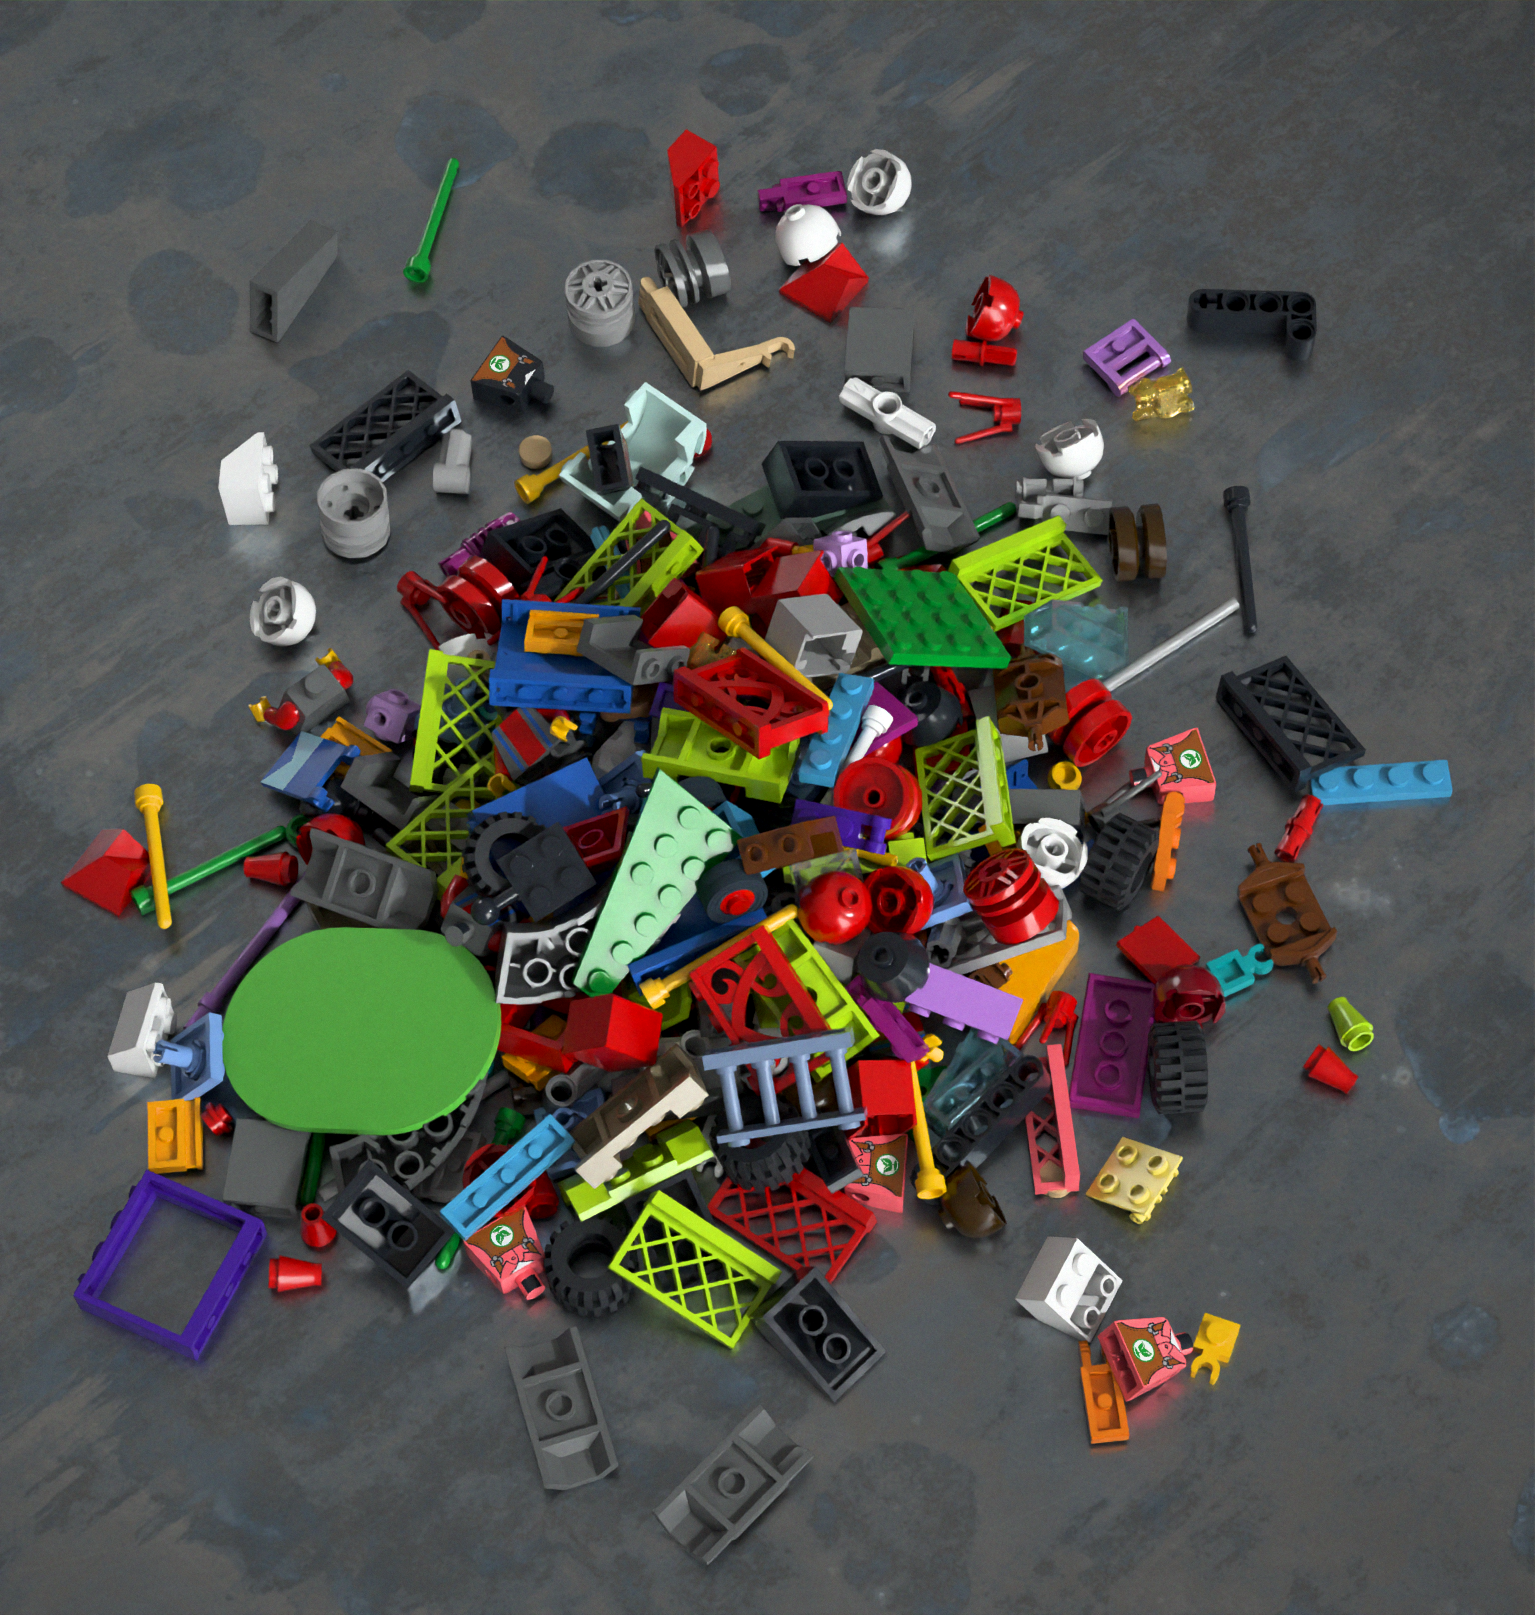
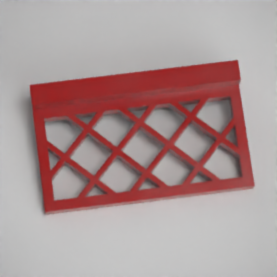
M760 1138L750 1139V1144L745 1145V1148H758L765 1145L766 1142ZM806 1168L800 1174L794 1173L792 1175L793 1180L790 1183L786 1184L784 1181L779 1184V1186L785 1185L791 1189L793 1202L772 1206L770 1187H765L768 1207L747 1211L744 1193L756 1191L754 1187L748 1191L742 1189L740 1184H737L738 1188L731 1189L734 1183L727 1176L707 1205L711 1216L794 1271L804 1267L795 1260L804 1259L805 1267H810V1257L830 1254L832 1266L824 1276L830 1284L836 1278L866 1232L870 1233L877 1223L872 1211L840 1190L832 1194L826 1187L823 1179ZM797 1193L806 1200L798 1201ZM739 1194L742 1213L727 1216L717 1209L725 1197ZM810 1205L819 1207L822 1211L823 1222L803 1226L799 1208ZM795 1209L798 1227L777 1231L774 1213ZM827 1213L836 1219L828 1221ZM769 1214L772 1232L762 1235H756L751 1232L748 1218ZM744 1219L745 1227L736 1221ZM845 1224L855 1231L848 1243L833 1246L829 1227ZM825 1228L828 1247L807 1251L804 1233ZM799 1234L802 1252L791 1255L781 1252L778 1238ZM774 1239L775 1247L766 1242V1240ZM842 1251L835 1260L834 1252Z

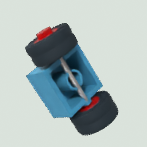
M696 776L678 782V784L725 821L743 838L760 834L752 816L727 801L720 785L714 779ZM737 844L721 863L709 869L701 877L695 895L700 898L708 917L717 923L724 924L752 911H757L764 905L767 900L768 890L763 878L774 869L747 875Z

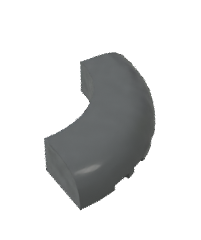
M628 831L625 846L630 836V833H632L630 831ZM619 861L603 885L575 908L561 915L537 922H503L495 969V1003L537 1004L542 1003V1001L562 997L567 999L576 996V993L582 992L580 988L573 984L571 979L585 944L590 939L598 919V912L601 905L605 902L610 889L609 885ZM680 912L640 959L646 957L661 942L660 939L681 916Z
M488 1071L483 1080L479 1079L473 1089L465 1096L466 1100L448 1115H441L423 1124V1127L420 1129L394 1135H359L347 1142L329 1147L339 1195L369 1159L409 1192L427 1179L448 1158L471 1124L484 1092Z

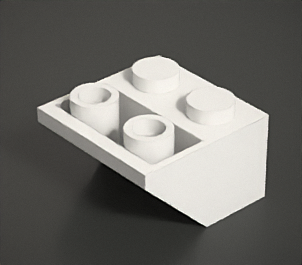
M257 432L221 460L218 489L229 525H268L269 513L275 511V493L271 491L272 484H277L278 467L277 464H273L272 446H267L264 432Z
M155 982L127 992L107 1056L114 1071L156 1078L159 1066H164V1063H156L153 1057L155 1055H161L153 1054V1051H155V1045L159 1040L167 1041L168 1035L174 1033L177 1024V1014L173 1012L171 999L167 997L163 984Z
M1047 1237L1015 1300L1037 1320L1078 1340H1087L1088 1343H1091L1123 1280L1078 1238Z

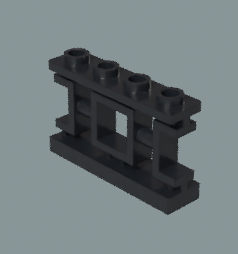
M641 466L635 477L639 481L637 486L633 488L641 493L642 497L646 498L645 501L652 507L656 508L660 497L648 492L650 487H654L686 503L685 508L671 504L666 518L676 525L680 515L703 525L697 542L703 549L707 528L712 525L718 526V524L706 519L708 513L745 530L743 536L729 531L723 546L718 544L717 560L729 553H733L738 542L751 548L756 543L754 542L756 536L761 537L766 526L764 523ZM625 540L617 543L620 553L625 554L628 551ZM704 550L697 557L699 563L702 561ZM695 574L683 579L688 586H691L693 581L697 583Z

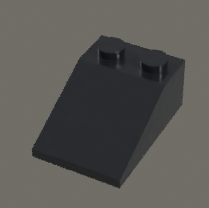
M778 441L761 463L780 519L815 518L879 501L883 497L863 441Z
M560 508L489 531L479 557L494 565L518 592L520 584L532 579L543 556L548 558L543 571L544 574L553 569L558 559L564 557L576 559L596 548L590 536Z
M370 1159L321 1217L406 1289L411 1286L455 1233L448 1223Z
M690 1168L619 1203L631 1229L645 1207L644 1203L651 1192L660 1190L717 1228ZM649 1216L642 1227L645 1242L665 1239L662 1224ZM669 1229L671 1237L679 1236L677 1233ZM637 1235L635 1239H636L637 1243L639 1244L638 1235ZM686 1239L672 1241L677 1263L696 1259L691 1242ZM666 1243L647 1247L651 1269L670 1265ZM700 1249L702 1258L710 1256ZM713 1259L703 1262L707 1283L725 1275L724 1266L718 1260ZM697 1263L678 1267L682 1289L701 1285ZM671 1269L654 1273L664 1293L676 1291ZM677 1295L670 1296L669 1298L675 1300L678 1297Z
M816 1266L800 1267L749 1316L750 1320L772 1346L831 1402H835L886 1352L885 1348Z

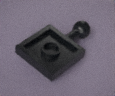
M556 822L496 860L512 886L493 898L483 896L476 899L471 906V916L480 925H491L498 919L501 909L520 898L534 922H537L598 884L560 822Z

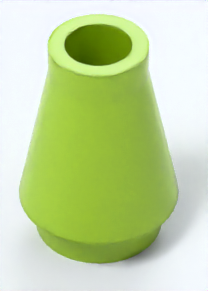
M1338 997L1329 1003L1327 1009L1332 1016L1341 1045L1348 1047L1350 1051H1358L1368 1046L1374 1038L1372 1024L1345 997Z

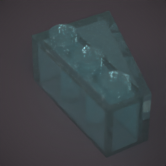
M1052 599L1024 616V645L1042 654L1051 652L1061 658L1063 664L1102 681L1129 665L1128 607L1108 609L1106 605L1101 604L1089 607L1084 606L1082 602Z
M973 1027L964 1041H960L955 1049L956 1054L948 1068L943 1069L923 1103L927 1127L941 1139L1017 1059L1025 1056L1009 1041L999 1038L997 1044L977 1037L978 1029ZM1030 1075L1026 1077L1025 1082L1031 1080Z

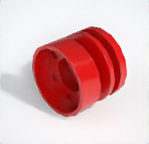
M1006 849L993 854L975 867L964 882L963 892L977 914L982 916L983 923L995 941L1003 945L1018 944L1032 938L1054 919L1059 909V900L1045 879L1041 878L1039 869L1027 851L1023 849Z

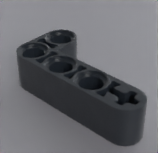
M1198 289L1189 297L1186 321L1191 329L1199 332L1284 334L1285 354L1292 360L1304 361L1310 358L1313 353L1317 331L1316 301L1312 295L1306 292Z

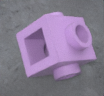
M836 531L832 535L813 540L814 551H824L820 560L831 577L835 576L838 567L854 568L858 566L868 569L866 539L852 536L850 531Z
M390 689L374 695L366 706V714L368 715L364 726L374 731L376 737L399 744L414 738L412 732L416 730L414 729L415 716L420 712L421 705L408 699L409 696L406 693Z

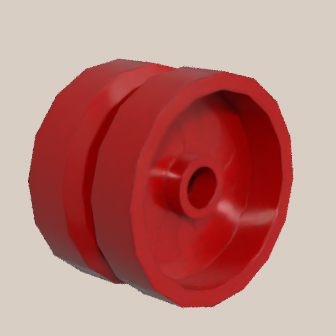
M470 556L459 566L457 570L458 576H448L437 587L436 591L448 599L446 604L441 602L440 604L451 620L466 634L475 633L476 639H486L484 633L494 635L501 629L502 599H521L509 580L494 565L481 557Z
M1092 678L1083 681L1066 693L1070 723L1046 734L1055 745L1063 746L1064 754L1077 767L1090 765L1106 755L1122 739L1132 721L1130 711L1119 700H1111L1112 695L1099 679Z
M880 757L862 758L849 764L839 775L834 787V806L892 819L890 830L886 829L884 840H893L906 834L917 822L922 810V791L917 779L905 767ZM865 826L864 836L870 837L872 826Z

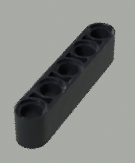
M1025 1055L1017 1059L931 1149L934 1166L944 1176L945 1181L957 1168L969 1162L977 1168L1047 1095L1051 1089V1077L1039 1058L1033 1055ZM1038 1073V1076L1033 1081L1025 1082L1028 1075ZM1013 1099L1011 1105L1006 1108H1000L1002 1102ZM988 1126L984 1133L975 1135L979 1127ZM963 1152L957 1161H950L953 1154ZM919 1163L914 1167L910 1176L911 1184L915 1190V1180L918 1178L917 1173L920 1172ZM940 1197L922 1199L929 1205L942 1204Z

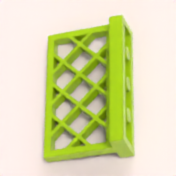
M641 498L557 596L554 602L580 586L584 587L585 591L594 583L592 582V573L597 567L607 565L608 570L624 555L614 556V547L619 541L629 539L630 549L636 544V538L647 534L658 521L667 520L671 525L669 532H673L677 537L668 547L659 548L658 541L651 550H648L640 558L652 557V566L646 573L637 574V562H635L630 567L629 576L619 577L607 588L608 601L591 603V605L640 607L641 617L673 578L679 580L704 549L689 533L680 529ZM645 511L651 515V527L636 530V521ZM630 583V592L626 597L615 600V586Z
M1059 515L952 560L948 572L958 577L959 582L973 599V602L988 624L993 627L994 632L1101 586L1102 578L1064 533L1067 524ZM1061 546L1068 555V559L1050 555V549ZM1033 559L1043 562L1041 571L1023 566L1024 560ZM1047 564L1065 568L1064 577L1047 573ZM1001 570L1016 573L1015 582L998 578L996 574ZM1070 570L1084 574L1088 580L1080 582L1069 579ZM1023 575L1039 580L1038 588L1020 584V576ZM977 581L988 584V593L974 590L970 583ZM1048 582L1062 586V590L1056 594L1042 590L1043 583ZM994 586L1013 591L1011 600L992 595ZM1017 593L1035 597V603L1027 605L1016 602ZM990 604L1009 609L1008 615L997 619L990 610Z
M429 649L409 791L418 793L428 791L443 794L472 768L470 767L460 774L450 761V758L465 748L476 763L479 762L480 758L469 744L482 734H485L493 744L492 752L484 758L486 760L491 759V764L495 766V743L489 729L493 726L495 728L498 727L503 720L497 713V718L485 726L474 712L475 709L489 700V690L478 677L487 670L495 669V661L443 654V651ZM448 664L463 666L470 677L455 687L447 677ZM471 667L480 668V670L475 673ZM472 681H475L485 696L470 707L459 691ZM445 683L451 690L446 695H444ZM455 695L466 710L450 721L442 710V704ZM470 714L481 730L465 740L454 725ZM440 718H442L446 725L439 729ZM450 728L461 744L448 754H445L437 744L438 736ZM437 751V753L441 756V759L434 763L435 754ZM444 762L457 777L447 785L431 783L433 770ZM484 772V774L487 776L488 782H489V780H490L492 777H490L487 773ZM474 796L477 799L493 800V796Z
M989 716L976 720L977 729L915 749L918 781L922 791V816L926 851L930 861H935L996 840L999 841L1002 847L1016 843L1002 739ZM975 743L976 746L967 757L958 754L964 746ZM938 754L943 755L934 768L926 764V758ZM953 760L962 763L953 775L944 772ZM970 768L978 770L979 773L971 783L961 780ZM938 778L946 781L947 783L938 794L929 790ZM956 786L965 789L956 802L947 799ZM974 794L981 796L982 800L974 810L965 807ZM941 805L950 808L941 821L933 818L934 813ZM959 813L967 815L968 818L959 829L950 825ZM977 821L986 824V831L974 835L968 833ZM944 831L953 835L948 843L936 847V842Z
M484 757L386 844V851L392 856L426 868V862L447 861V870L437 878L439 888L437 899L441 901V897L454 875H460L462 852H451L450 839H467L469 835L468 830L450 831V818H468L467 814L475 809L474 796H495L487 787H474V779L483 771L490 777L495 775V766ZM512 781V783L516 786L515 790L521 788L514 781ZM505 789L502 793V796L507 795L511 792ZM456 796H470L471 809H450L449 802ZM431 818H446V831H425V823ZM406 840H421L422 853H405L399 847ZM425 840H446L447 853H425Z
M660 1190L651 1192L644 1203L645 1207L607 1268L728 1348L733 1349L750 1322L749 1316L759 1307L770 1287L779 1279L782 1271ZM649 1216L662 1224L665 1239L645 1242L642 1227ZM669 1229L677 1233L679 1236L671 1237ZM638 1235L639 1244L631 1246ZM686 1239L691 1242L696 1259L677 1263L672 1241ZM666 1243L670 1265L651 1269L647 1247ZM641 1249L645 1271L631 1273L619 1265L627 1251ZM700 1249L710 1256L702 1258ZM716 1259L724 1266L726 1280L708 1284L703 1262ZM697 1263L701 1285L682 1289L678 1267ZM671 1269L676 1291L663 1294L655 1288L652 1273ZM731 1270L739 1274L740 1277L733 1278ZM646 1275L648 1283L637 1276ZM747 1279L759 1287L752 1301L738 1304L734 1282ZM728 1284L732 1306L713 1310L709 1288ZM702 1289L707 1311L693 1314L686 1308L683 1293ZM677 1295L679 1304L669 1297ZM747 1307L741 1317L740 1308ZM729 1310L734 1311L736 1327L730 1337L718 1330L714 1314ZM708 1315L710 1324L699 1317Z

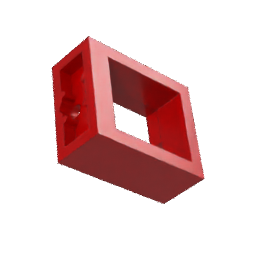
M579 992L576 993V996L567 999L562 997L542 1001V1003L518 1005L501 1003V1033L497 1050L566 1074L573 1063L578 1061L562 1054L566 1028L557 1041L528 1032L522 1028L539 1005L568 1014L570 1001L590 998V996Z

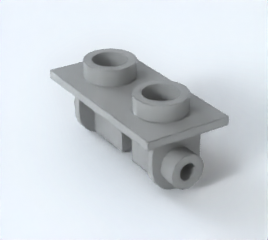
M1023 477V480H1016L1015 482L1016 510H1018L1020 501L1037 502V495H1046V493L1083 497V480H1077V477H1073V479H1053V481Z

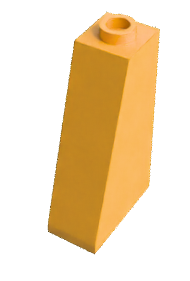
M1067 920L1065 940L999 962L1000 965L1006 963L1013 972L1009 976L1010 981L1002 985L999 990L1023 999L1009 1039L999 1038L998 1043L1007 1052L1012 1049L1039 1010L1041 1003L1045 1001L1078 951L1079 932L1070 920Z

